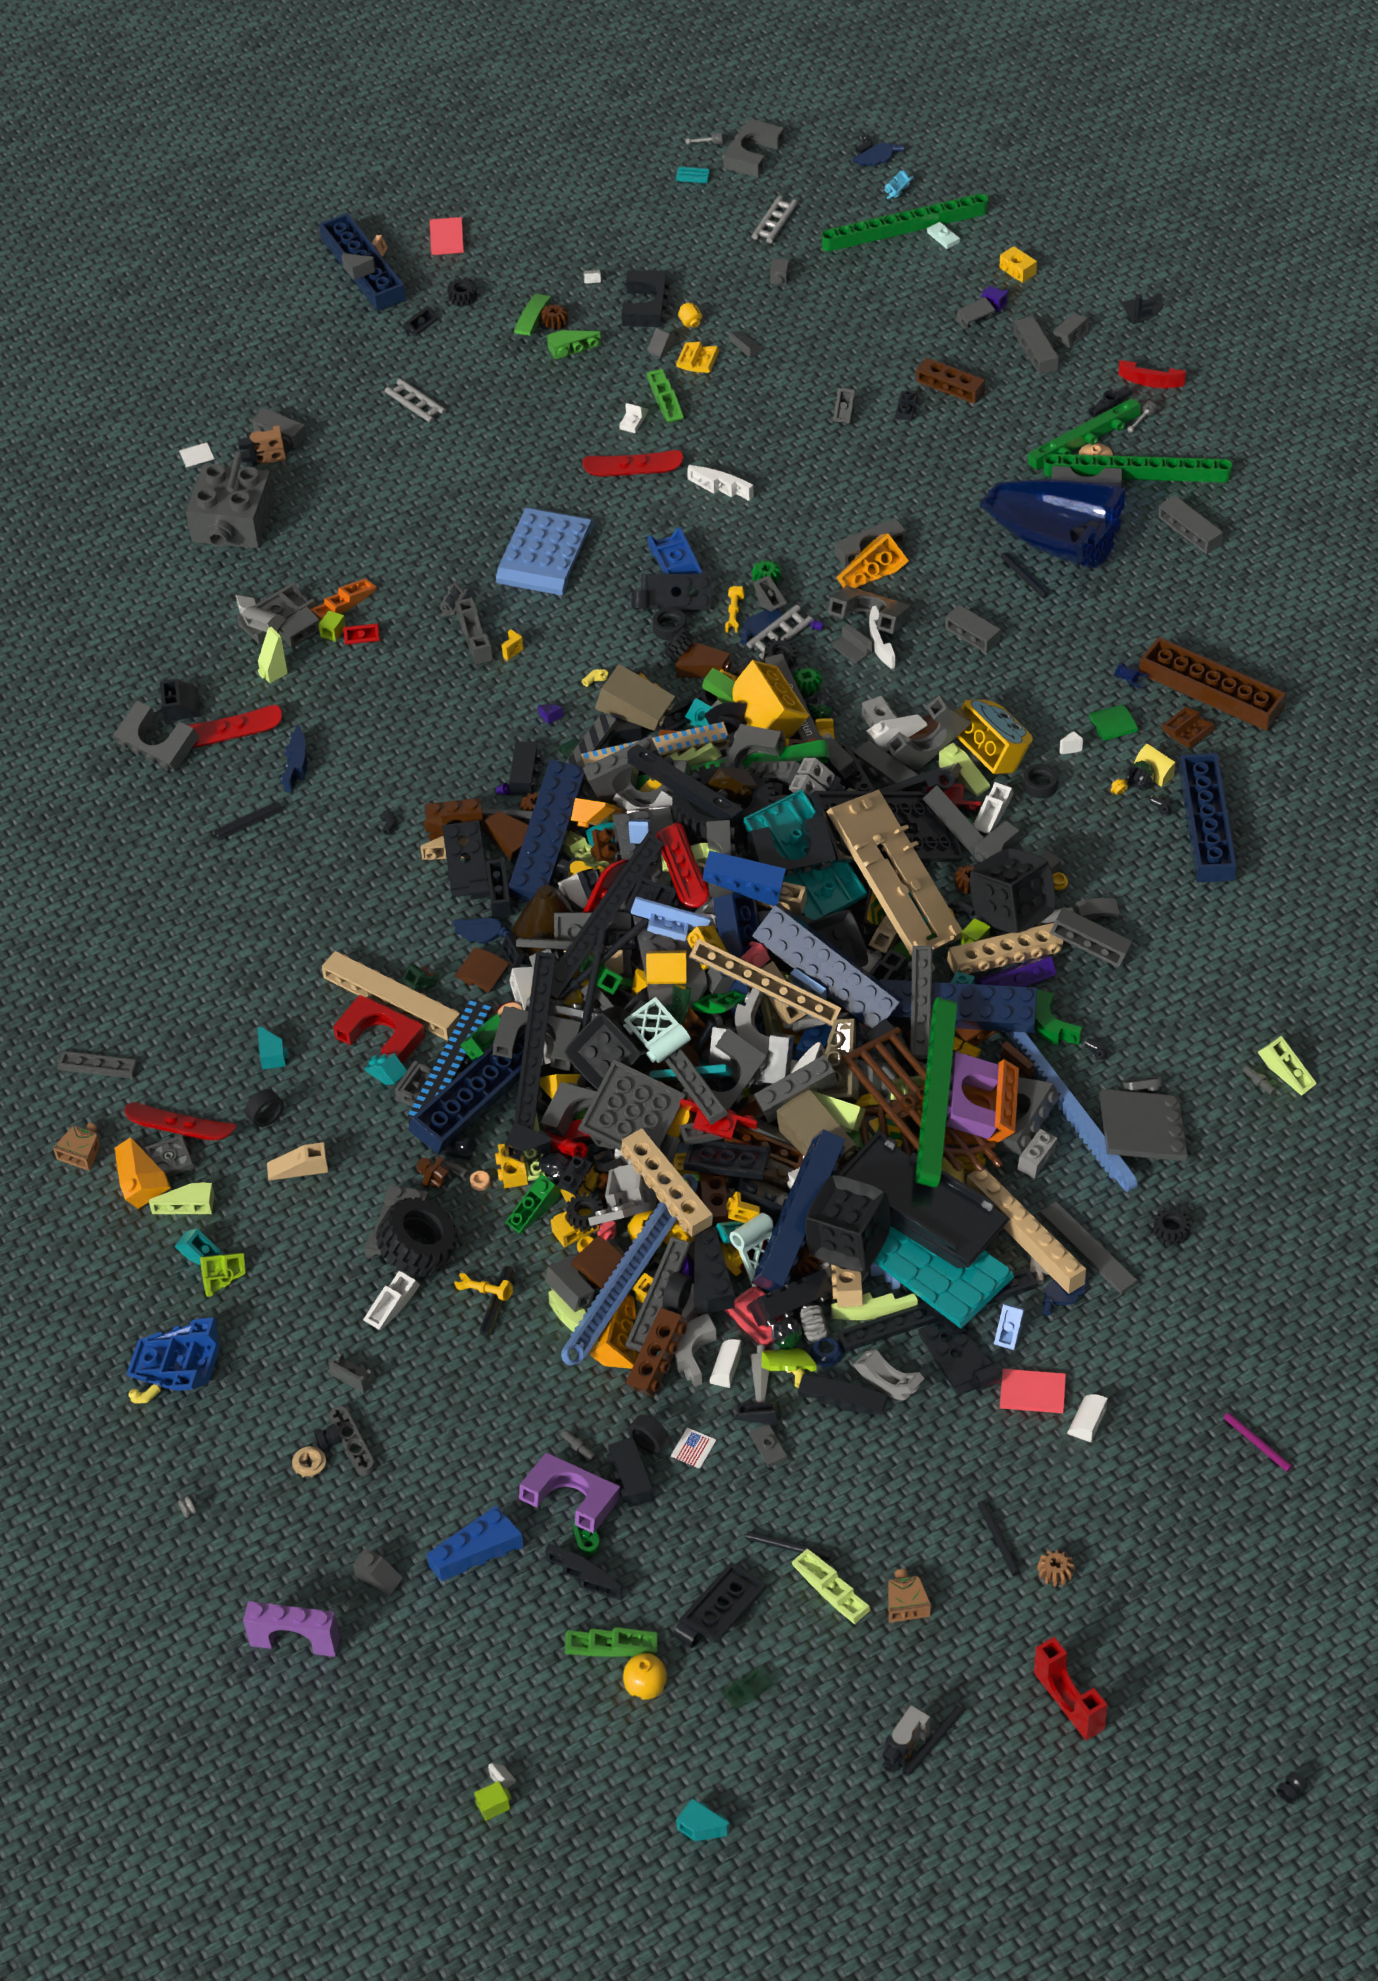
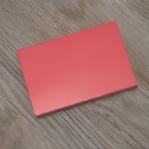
M462 217L430 219L431 255L464 253Z
M758 1286L750 1287L734 1299L735 1308L724 1311L759 1345H764L766 1349L774 1343V1340L771 1338L772 1325L767 1328L765 1324L758 1327L748 1306L749 1303L766 1294ZM782 1316L777 1318L776 1320L777 1322H781L784 1318Z
M1003 1369L1000 1408L1063 1413L1066 1374Z

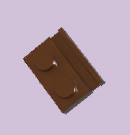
M1008 1042L1001 1045L1003 1050H1001L1000 1062L1005 1059L1019 1068V1077L1033 1080L1034 1064Z

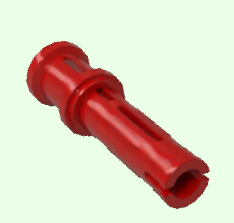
M543 1130L552 1138V1147L561 1150L562 1154L566 1156L571 1155L572 1157L576 1155L580 1158L586 1156L587 1146L584 1143H576L572 1138L564 1139Z

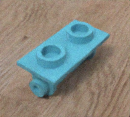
M905 170L899 171L885 185V191L889 193L887 199L899 196L902 193L901 190L911 184L909 181L914 176L908 177Z

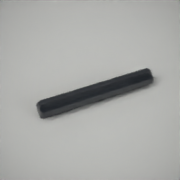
M276 801L214 830V835L217 840H221L281 812V805Z
M503 1267L496 1286H500L503 1280L511 1282L514 1274L512 1267ZM497 1294L492 1295L479 1329L482 1336L489 1337L491 1335L503 1300H500Z

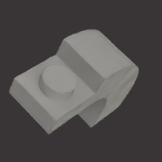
M669 788L663 789L652 804L640 803L623 790L616 793L613 798L617 802V806L627 809V811L670 807L671 812L673 811V791Z
M752 988V991L748 992L745 998L746 1005H737L735 1026L741 1038L768 1057L770 1037L760 1034L755 1025V1014L764 994Z
M708 1313L688 1323L687 1331L682 1336L678 1351L675 1353L678 1373L684 1372L687 1380H691L694 1387L702 1385V1373L693 1356L700 1347L717 1340L716 1328Z
M878 1350L865 1351L853 1365L873 1387L887 1396L898 1400H906L920 1388L919 1384L924 1380L920 1372L902 1373L886 1362Z

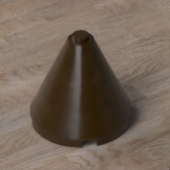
M543 885L538 888L516 920L513 934L516 939L519 937L554 939V913L579 911L554 887ZM520 947L522 951L528 952L529 955L547 949Z

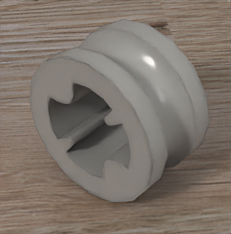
M188 1496L185 1497L184 1501H178V1505L185 1518H188L191 1513L196 1514V1510Z

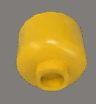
M685 303L680 307L678 315L685 327H697L702 320V313L698 306L694 303Z

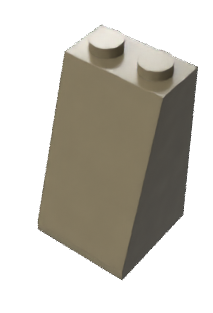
M618 664L601 688L595 709L655 731L658 725L662 726L665 722V715L667 713L670 714L674 709L675 704H673L675 696Z
M810 1089L798 1094L777 1110L779 1132L804 1157L813 1137L823 1129L845 1139L843 1144L845 1151L841 1158H837L835 1163L838 1165L837 1169L855 1157L856 1144Z

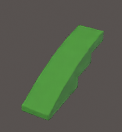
M535 294L522 312L514 333L530 336L540 326L541 311L551 303V296Z
M663 369L647 372L650 387L667 423L683 420L684 417L674 389L672 390Z
M614 1627L613 1631L590 1629L589 1633L567 1630L565 1633V1654L621 1657L635 1656L642 1653L653 1655L657 1653L656 1632Z

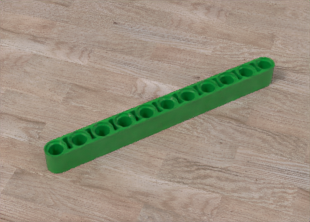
M985 194L971 195L827 229L822 232V249L828 252L927 229L939 222L944 225L982 216L988 212V196Z
M1048 454L1043 460V474L1047 477H1052V466L1070 467L1075 474L1083 477L1096 476L1104 468H1122L1121 479L1224 483L1231 479L1232 462L1227 459Z
M817 740L783 747L780 756L755 753L745 758L741 765H745L746 769H748L752 762L796 761L801 765L804 758H816L822 764L830 761L829 745L825 740ZM728 758L691 765L690 767L692 770L696 769L699 772L701 766H705L706 769L710 768L709 764H715V767H720V763H726ZM647 774L638 776L636 790L639 791L650 779V776Z
M940 997L935 999L932 1009L915 1177L916 1183L934 1188L938 1186L941 1177L957 1002Z

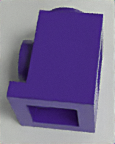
M992 286L983 290L981 297H985L996 312L999 313L1008 304L1007 290L1001 291Z

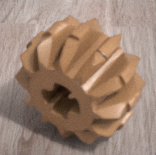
M1056 1549L1054 1553L1048 1550L1046 1556L1041 1555L1039 1564H1037V1570L1039 1571L1040 1579H1045L1046 1585L1052 1582L1053 1586L1056 1587L1057 1583L1064 1586L1066 1580L1071 1581L1075 1566L1073 1565L1072 1557H1067L1066 1551L1059 1554L1058 1549Z

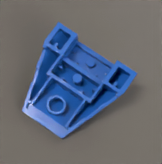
M194 1319L190 1321L191 1324L183 1327L178 1325L167 1333L163 1334L161 1331L139 1339L127 1371L128 1377L175 1391L193 1390L209 1384L220 1350L216 1319Z

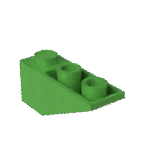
M561 330L548 334L547 343L550 352L556 360L600 346L601 337L599 331Z

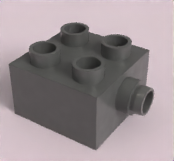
M203 464L186 510L191 541L212 544L217 547L227 545L259 548L275 502L270 471L257 470L253 467L239 468L233 492H228L227 485L232 467H225L220 464Z

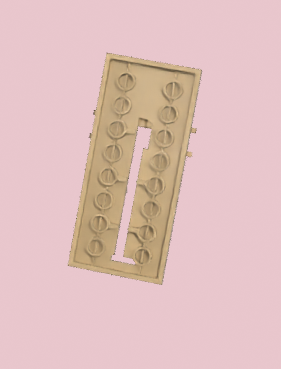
M879 790L834 806L826 811L911 957L912 946H932L933 952L961 939L962 928L914 850V847L919 845L917 841L910 843L904 833L905 830L909 829L908 825L900 826ZM879 844H882L883 848H881V850L886 851L887 855L889 856L890 860L892 861L893 865L898 871L900 877L902 878L901 881L897 876L896 872L894 871L893 867L891 866L890 862L888 861V859H884L883 855L878 849L877 846ZM909 892L911 893L913 899L915 900L916 904L921 910V914L919 913L913 901L911 900L908 894ZM923 916L925 917L934 934L936 933L937 935L936 938L931 939L929 941L926 938L930 936L932 933L930 932L929 928L922 918Z

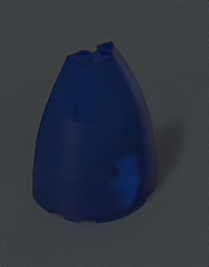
M1069 480L996 483L989 490L988 495L981 500L980 508L984 509L1016 538L1036 550L1063 561L1091 569L1102 565L1114 547L1115 533H1119L1122 523L1119 517L1125 508L1126 491L1125 488ZM1094 519L1100 527L1097 531L1096 526L1089 525L1078 540L1072 542L1070 538L1071 529L1077 526L1082 527L1083 523Z

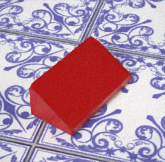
M378 623L343 627L345 645L380 641Z

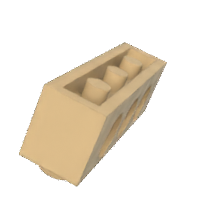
M831 1264L832 1272H836L832 1273L833 1299H837L838 1307L863 1306L861 1272Z

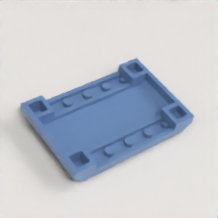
M532 507L525 508L498 566L496 583L563 596L568 585V577L587 535H590L593 529L594 519Z

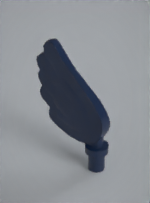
M879 143L853 157L852 161L853 163H858L859 166L884 164L891 159L893 153L897 151L904 152L905 145Z
M779 609L773 612L765 610L747 618L743 624L744 630L741 631L740 642L747 644L751 636L758 635L781 617L782 613Z
M494 918L456 919L453 921L455 932L461 935V937L467 938L469 942L477 941L479 944L493 941L499 936L504 938L506 933H511L507 927H502L499 920Z
M1086 1273L1085 1284L1069 1294L1055 1280H1052L1045 1289L1046 1298L1042 1302L1044 1306L1043 1314L1050 1315L1054 1304L1071 1305L1077 1303L1078 1297L1083 1296L1085 1293L1089 1274Z

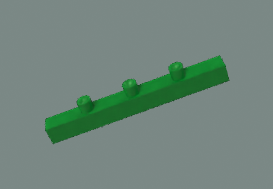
M1131 398L1028 453V464L1038 470L1043 467L1044 457L1048 454H1071L1072 451L1087 443L1095 445L1098 442V437L1113 429L1121 431L1124 429L1125 423L1140 416L1141 404Z

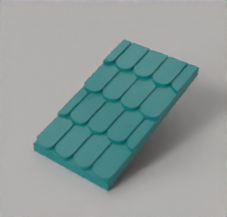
M801 789L745 817L743 823L748 833L752 830L769 827L777 852L786 859L798 860L807 854V842L802 824L806 819L812 818L816 810ZM833 863L827 869L821 870L819 867L814 868L809 873H802L800 871L795 872L793 876L784 877V882L806 887L807 901L802 916L812 920L839 912L867 896L865 888L849 863Z
M891 1226L887 1239L874 1260L875 1264L959 1328H963L1014 1278L1013 1272L1006 1265L989 1255L986 1250L979 1255L969 1268H956Z

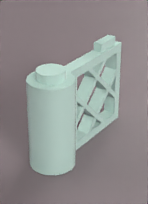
M656 997L624 1019L625 1024L623 1027L630 1035L634 1033L648 1049L646 1054L652 1062L660 1063L691 1040L684 1027L673 1018ZM657 1005L659 1008L658 1015L648 1014L649 1009ZM636 1018L644 1019L642 1027L634 1026L631 1022ZM647 1019H657L656 1027H646ZM661 1020H669L672 1023L667 1028H660ZM645 1031L655 1032L654 1038L647 1042L644 1038Z
M764 1213L758 1214L730 1233V1241L739 1250L750 1282L754 1277L756 1267L759 1265L760 1253L765 1251L761 1249L763 1241L767 1239L769 1242L772 1235L773 1220ZM750 1249L755 1250L752 1261L749 1260L747 1251Z

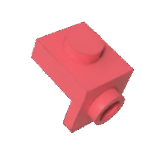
M753 941L749 943L751 948L740 957L742 960L758 968H761L771 959L767 954V948L762 943Z
M614 1220L601 1223L599 1226L601 1230L597 1234L605 1241L614 1239L617 1235Z

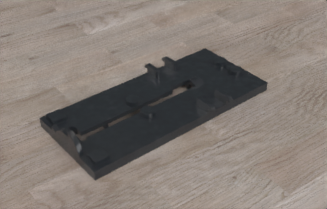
M814 791L810 794L816 810L812 818L825 817L836 857L834 863H856L838 831L836 830L834 833L832 828L834 824L826 811L834 806L874 791ZM880 791L900 825H908L910 833H905L910 843L915 841L919 843V845L914 847V850L924 867H926V862H960L964 859L958 838L922 799L929 792ZM879 844L877 847L884 859L892 862L886 851L881 850L883 848L882 844Z

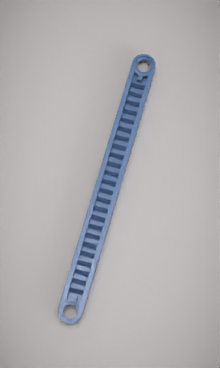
M1004 1031L1012 1042V1046L1034 1064V1077H1037L1038 1081L1054 1084L1059 1095L1054 1105H1058V1110H1062V1115L1066 1116L1067 1122L1071 1121L1070 1126L1075 1127V1132L1079 1133V1138H1084L1083 1143L1088 1144V1150L1092 1149V1155H1096V1160L1101 1161V1167L1105 1166V1172H1109V1177L1115 1178L1126 1192L1137 1188V1181L1132 1171L1119 1155L1107 1154L1105 1136L1025 1032Z
M692 1174L681 1175L683 1179L688 1180L691 1189L695 1192L698 1185L696 1178ZM664 1202L657 1204L658 1207L653 1210L654 1213L649 1216L650 1219L645 1222L646 1225L641 1228L642 1231L637 1234V1238L633 1240V1244L629 1246V1250L621 1258V1262L608 1278V1282L604 1284L600 1294L595 1297L596 1300L591 1303L592 1306L587 1309L588 1312L583 1315L584 1318L578 1322L579 1325L570 1334L571 1337L561 1352L562 1360L565 1364L577 1365L584 1360L677 1220L676 1217L670 1215ZM571 1349H574L577 1354L575 1360L570 1358L569 1352Z

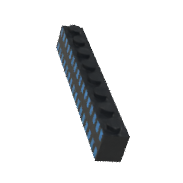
M470 999L407 1116L409 1126L412 1117L471 1065L472 1060L460 1044L494 1015L491 1004Z

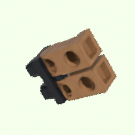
M279 425L273 426V430L246 432V438L238 439L240 450L249 449L240 451L243 463L252 461V465L257 466L258 464L286 461Z

